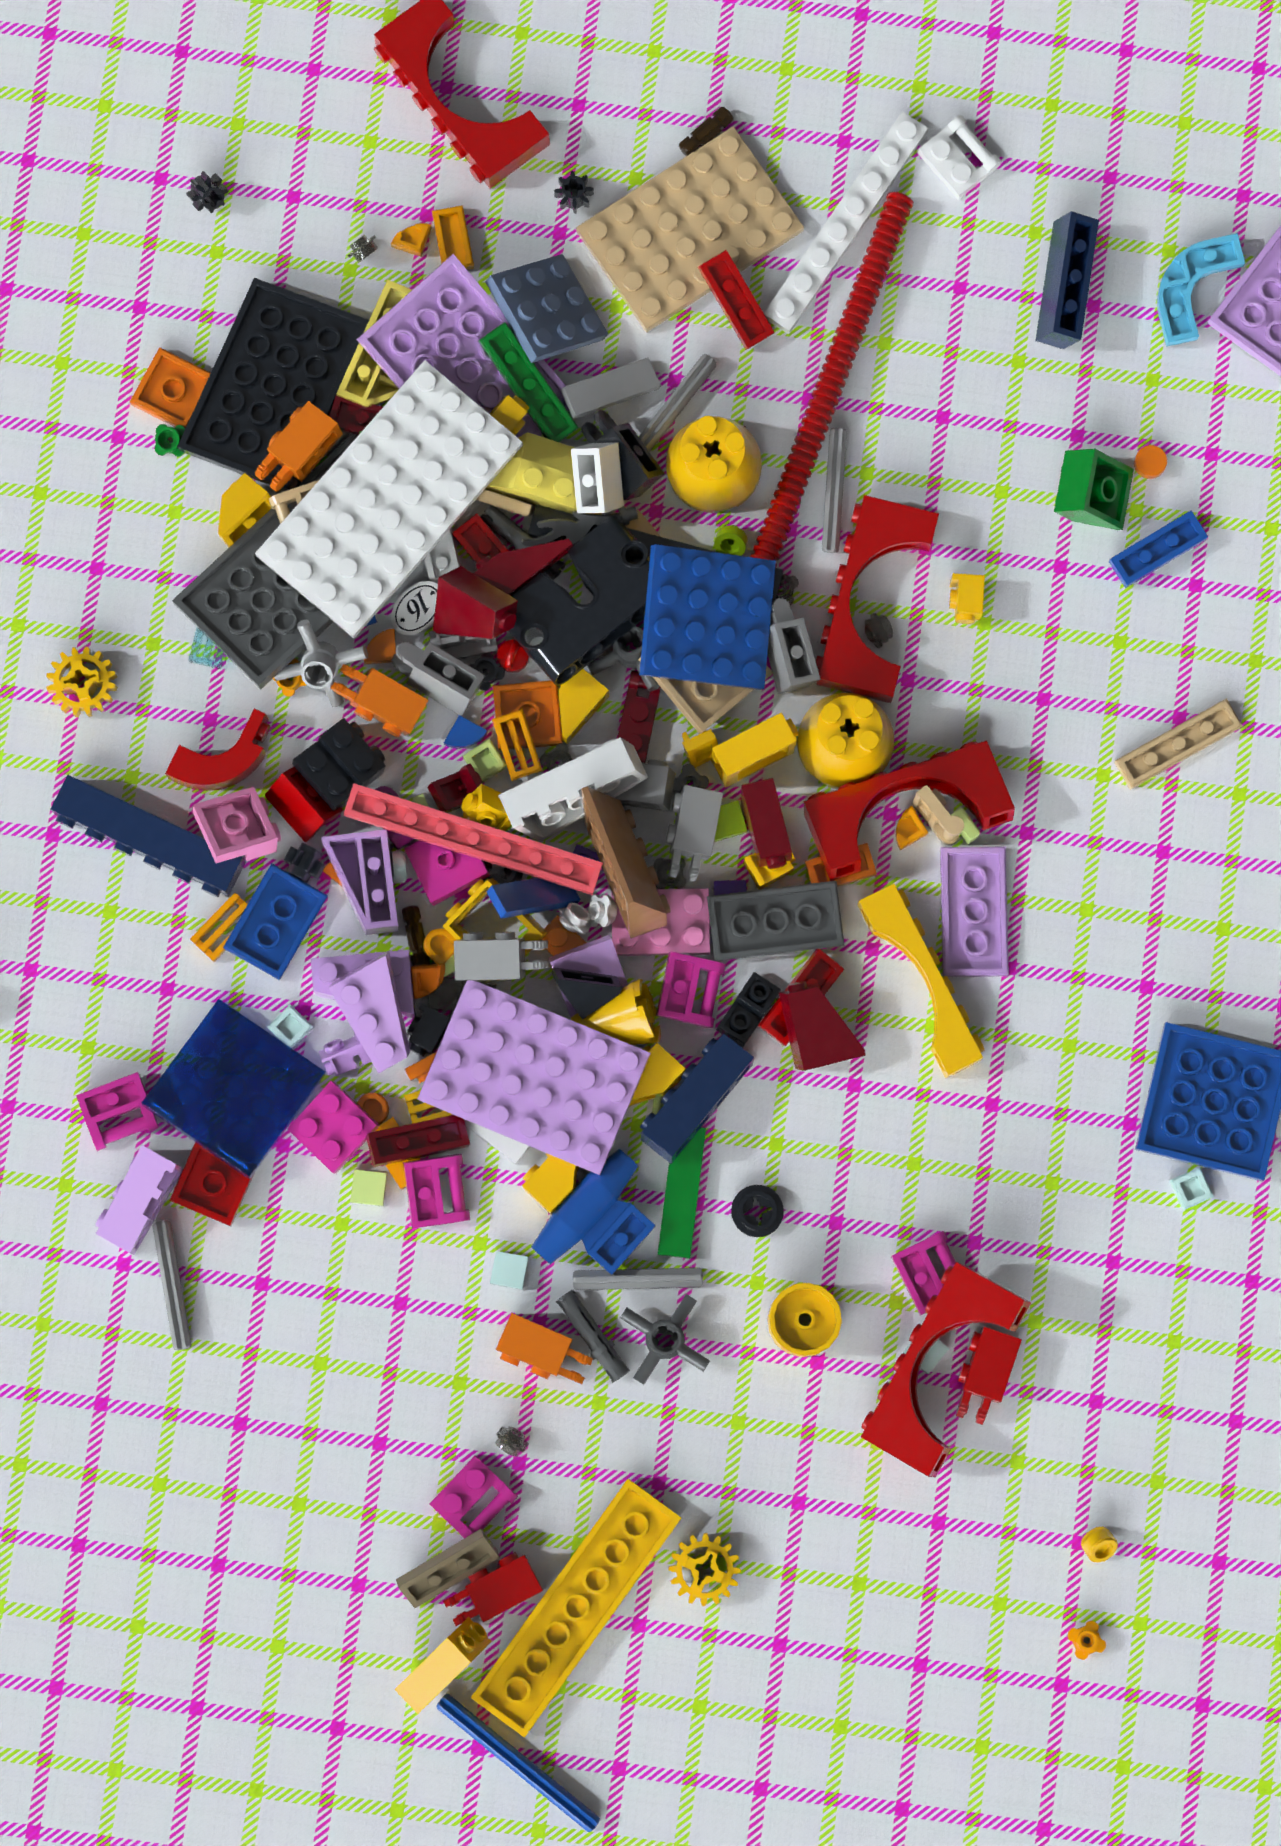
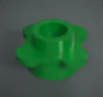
M165 424L158 425L155 435V452L160 456H164L166 453L174 454L177 457L182 456L184 452L179 451L177 446L186 428L182 425H177L176 427H167ZM170 437L173 438V442H172V443H169V442H168V439H169Z

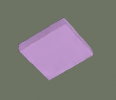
M610 935L549 957L552 969L554 967L617 976L622 988L628 985ZM561 991L568 1013L572 1017L577 1012Z

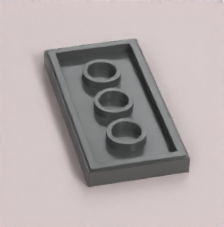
M837 881L707 896L715 961L844 946Z

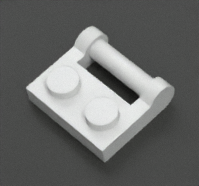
M962 115L955 117L948 126L918 149L919 156L958 200L995 171L1002 163L1001 159L996 154L992 155L967 127V121ZM957 134L983 163L980 168L976 169L951 140L954 135Z

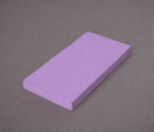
M1006 846L941 847L943 977L946 975L948 977L1008 976Z

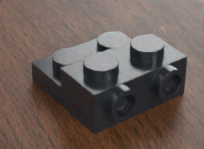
M345 718L321 734L317 742L292 761V765L333 812L348 801L354 783L367 787L383 774L386 767L383 763L385 756L382 751L374 745L370 748L362 739L364 732L361 727L355 722L349 724Z

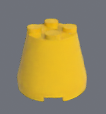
M704 416L685 425L675 435L668 448L666 471L673 491L685 504L702 512L713 513L714 511L738 507L755 491L761 476L762 458L755 438L743 425L729 418Z
M854 693L832 694L816 702L803 717L798 731L799 735L797 736L798 753L804 768L817 780L834 789H838L849 782H856L857 784L869 780L872 775L883 772L891 760L894 749L893 727L884 710L871 699ZM845 723H846V729H847V731H848L853 737H848L847 732H841L840 729H843V728H844Z

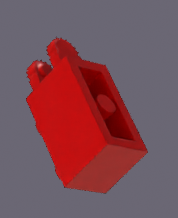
M985 1326L981 1328L980 1333L974 1331L968 1350L973 1351L970 1363H963L958 1377V1382L963 1383L961 1387L963 1393L956 1416L964 1417L968 1411L969 1401L973 1394L983 1398L975 1416V1423L983 1425L991 1401L996 1403L1002 1402L1022 1339Z
M514 1552L499 1560L498 1562L501 1567L489 1573L487 1568H484L469 1576L471 1583L465 1586L466 1589L443 1601L447 1608L460 1603L462 1599L470 1596L475 1608L458 1614L453 1619L455 1626L462 1624L468 1617L471 1619L477 1615H480L482 1621L485 1622L543 1591L525 1554L518 1557L517 1553Z

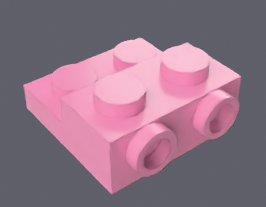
M254 787L193 805V814L215 863L243 855L245 860L249 861L277 852V842L281 841L278 826L276 823L270 822L267 803L264 797L259 798Z

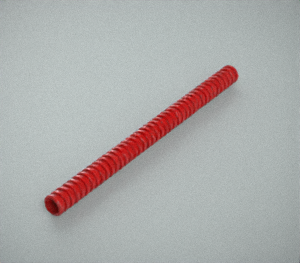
M890 192L886 196L887 201L883 204L884 210L879 215L881 219L876 223L878 228L873 230L874 237H871L869 241L871 246H868L866 249L868 255L863 257L862 261L864 264H861L859 267L861 273L856 275L858 282H854L852 286L854 291H851L849 294L851 300H847L845 304L847 309H844L842 312L844 318L839 320L840 327H837L835 331L837 336H834L832 339L834 345H830L828 349L830 354H827L825 357L827 363L822 365L823 372H820L818 376L820 381L815 383L817 390H813L811 394L813 399H810L808 402L810 408L805 410L806 417H803L801 420L803 426L798 428L800 435H797L794 439L796 444L791 447L793 453L788 455L789 463L784 465L786 472L781 473L782 481H779L777 484L779 490H775L773 494L775 499H772L770 502L772 508L767 510L768 517L763 521L765 527L760 528L762 535L757 537L758 545H754L753 551L755 553L751 554L750 557L775 561L781 557L779 551L784 549L782 542L787 541L786 533H789L791 530L789 524L794 522L793 515H796L798 512L796 506L801 504L799 497L805 493L803 487L808 485L806 479L811 477L810 469L815 467L813 460L818 459L817 451H820L822 448L820 442L825 440L824 433H827L829 430L827 424L832 422L830 415H834L836 411L834 406H837L839 403L837 397L842 395L843 391L841 388H844L846 385L844 379L849 377L847 370L852 368L853 364L851 361H854L856 358L854 352L859 350L860 346L858 343H861L863 340L861 334L866 332L864 325H868L870 321L868 316H871L873 313L871 307H874L877 303L875 298H878L880 295L878 289L883 287L882 280H885L887 276L885 271H888L890 268L888 262H892L894 258L892 253H895L897 250L895 244L900 242L899 235L903 234V226L907 223L906 218L911 213L909 209L914 205L911 198L905 194Z

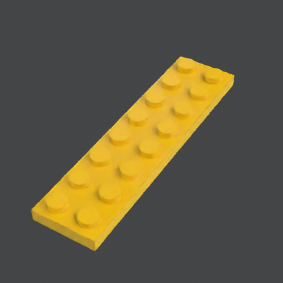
M627 1479L473 1693L471 1699L525 1738L681 1520V1517L630 1479Z

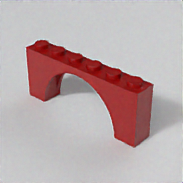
M420 0L374 34L376 44L374 51L384 64L389 62L395 69L393 75L402 87L408 86L414 93L412 99L421 111L427 109L433 117L431 122L440 135L446 133L452 141L450 146L458 158L462 159L465 157L470 163L471 167H469V170L473 177L479 183L484 181L489 189H491L550 145L549 133L531 110L508 121L479 123L456 115L442 104L431 87L428 75L429 65L437 44L455 26L454 16L443 0Z
M864 495L862 505L855 503L851 522L857 523L854 535H847L843 551L849 554L847 565L840 564L835 583L841 584L839 596L832 594L828 613L834 614L831 626L824 625L820 643L825 644L826 648L823 657L818 655L816 657V665L820 680L817 681L816 685L859 694L887 703L892 702L901 666L882 659L872 652L861 640L855 630L850 614V593L862 571L878 558L901 550H923L929 552L939 513Z
M987 740L980 743L976 741L969 742L961 746L959 750L950 753L939 752L931 756L929 760L920 763L909 762L902 765L899 770L890 773L879 772L872 775L869 780L857 784L856 782H849L840 786L836 791L827 794L819 792L804 801V816L829 880L834 881L861 871V856L857 839L862 823L877 804L899 792L922 789L926 785L931 790L937 789L940 793L956 799L969 809L979 822L982 830L1013 821L1015 807Z
M956 1262L954 1267L949 1266L943 1274L941 1283L944 1285L938 1296L933 1295L925 1308V1312L928 1313L922 1325L917 1324L909 1338V1341L912 1343L907 1353H902L896 1360L893 1370L896 1371L890 1383L886 1382L882 1386L877 1397L880 1400L874 1412L870 1411L861 1426L864 1429L861 1438L924 1475L934 1478L937 1477L952 1448L944 1444L931 1431L919 1407L917 1380L925 1355L939 1338L963 1325L991 1323L1016 1332L1031 1305L1030 1301L959 1262Z

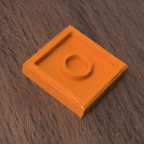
M159 347L132 396L130 404L174 427L182 425L186 428L211 373Z
M552 680L493 685L495 717L523 709L535 747L563 745L558 686ZM519 718L513 719L521 748H528ZM501 723L508 750L515 749L507 723ZM497 737L498 750L500 751V750H501V747H500V743H499V740H498V737Z

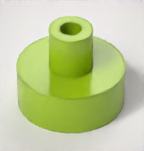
M735 525L724 526L716 534L714 548L719 553L742 556L748 542L747 535L741 528Z

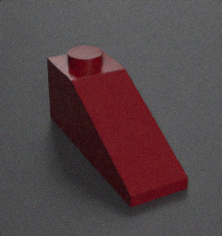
M569 539L498 553L493 558L491 555H488L475 565L477 570L473 574L512 596L539 573L543 574L566 556L568 550L574 545Z

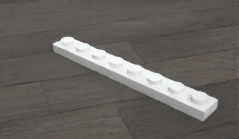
M901 112L765 310L764 315L770 323L790 334L927 134L928 128L906 113Z

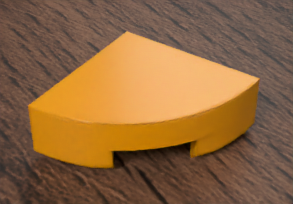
M417 223L398 232L391 242V247L422 257L432 229L431 224Z
M913 806L904 811L896 826L895 835L899 850L928 835L927 829Z

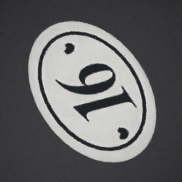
M422 581L412 585L401 594L393 607L391 615L393 628L398 633L414 635L422 632L434 622L437 583Z

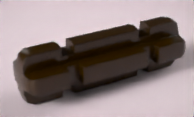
M725 107L717 109L713 113V118L708 117L690 133V138L687 136L679 143L681 152L688 156L699 149V146L702 147L722 131L720 129L722 126L726 128L733 122V116L730 111Z
M416 905L407 906L402 909L404 922L407 923L405 930L409 950L413 953L411 956L412 965H430V959L425 954L423 948L425 934L423 924L419 922L421 919L420 909Z

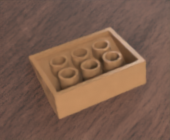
M588 786L582 788L585 827L599 861L603 863L602 869L630 938L667 926V913H670L671 910L664 894L659 896L655 885L659 884V880L654 867H647L644 857L648 856L645 844L641 837L635 838L632 829L636 828V824L630 809L625 811L621 801Z

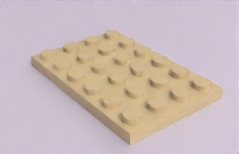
M734 126L576 227L577 234L646 333L711 292L698 269V266L727 250L737 269L741 272L804 231V226Z

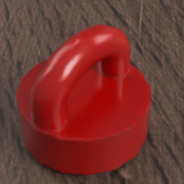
M507 640L498 648V663L505 671L516 673L525 669L529 662V656L517 640Z

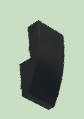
M753 972L716 1031L721 1034L724 1033L743 1048L781 989L756 972Z

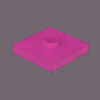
M421 840L404 848L433 906L474 885L480 879L483 880L490 876L483 860Z

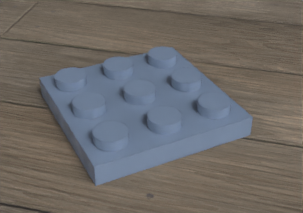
M563 254L490 275L485 281L531 363L603 341L608 335L607 330Z

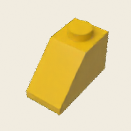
M246 473L233 482L222 494L218 535L228 548L272 509L269 502L271 497L269 493Z
M584 669L580 670L564 684H561L558 690L562 740L567 745L609 697V690Z

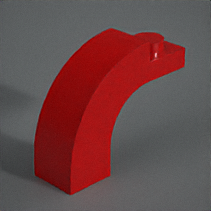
M254 708L237 743L222 754L213 756L202 755L179 745L167 768L166 776L169 780L182 786L203 791L224 789L246 779L258 768L266 756L264 748L257 745L258 741L264 742L270 730V725L267 724L269 719L266 713Z

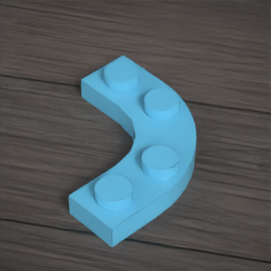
M1238 233L1193 244L1179 253L1167 268L1159 285L1157 295V310L1166 347L1198 339L1199 334L1191 307V293L1193 287L1200 279L1213 273L1244 267L1245 259Z

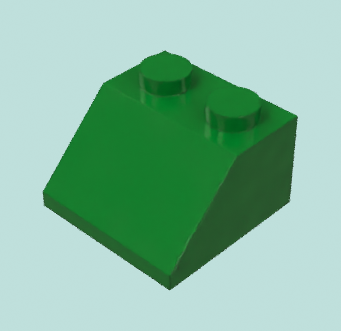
M1097 449L1065 451L1054 512L1073 522L1123 530L1134 469Z

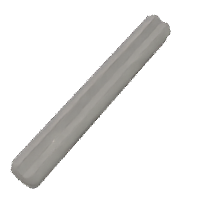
M703 354L640 434L639 438L649 452L716 368L717 362L709 355Z
M832 428L829 433L822 551L827 553H837L840 545L847 431L843 428Z
M168 1220L153 1223L152 1227L174 1350H184L190 1348L192 1344L172 1227Z
M701 1268L617 1269L613 1275L606 1270H576L573 1272V1288L575 1290L697 1288L703 1284Z

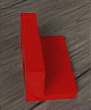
M295 767L283 772L265 793L266 799L304 842L310 841L322 826L338 818L343 812L341 807L333 812Z

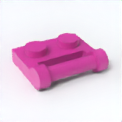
M669 952L656 1016L712 1029L715 1021L712 1015L720 976L724 975L726 964L677 952ZM700 970L708 972L700 1014L692 1013Z
M138 1072L76 1095L97 1151L107 1148L106 1144L145 1129L152 1131L159 1128L158 1121ZM141 1108L143 1117L101 1132L98 1123Z
M462 1154L403 1162L412 1228L470 1220L469 1209H466L460 1167V1165H463ZM447 1167L453 1211L444 1213L438 1168Z
M944 1231L891 1256L920 1316L926 1313L925 1308L933 1295L938 1296L943 1287L926 1250L932 1247L935 1248L945 1271L949 1266L954 1267L956 1263L946 1243L948 1238Z
M475 1455L430 1502V1505L463 1538H466L479 1529L483 1530L508 1502L512 1504L518 1496ZM493 1486L499 1493L467 1526L461 1519Z

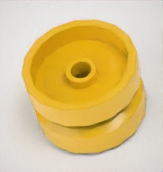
M811 1283L793 1284L781 1291L771 1304L767 1317L769 1333L775 1344L787 1354L798 1357L815 1356L829 1348L838 1337L842 1324L840 1307L834 1296L822 1286ZM803 1313L811 1317V1322L808 1326H802L799 1323V1316Z

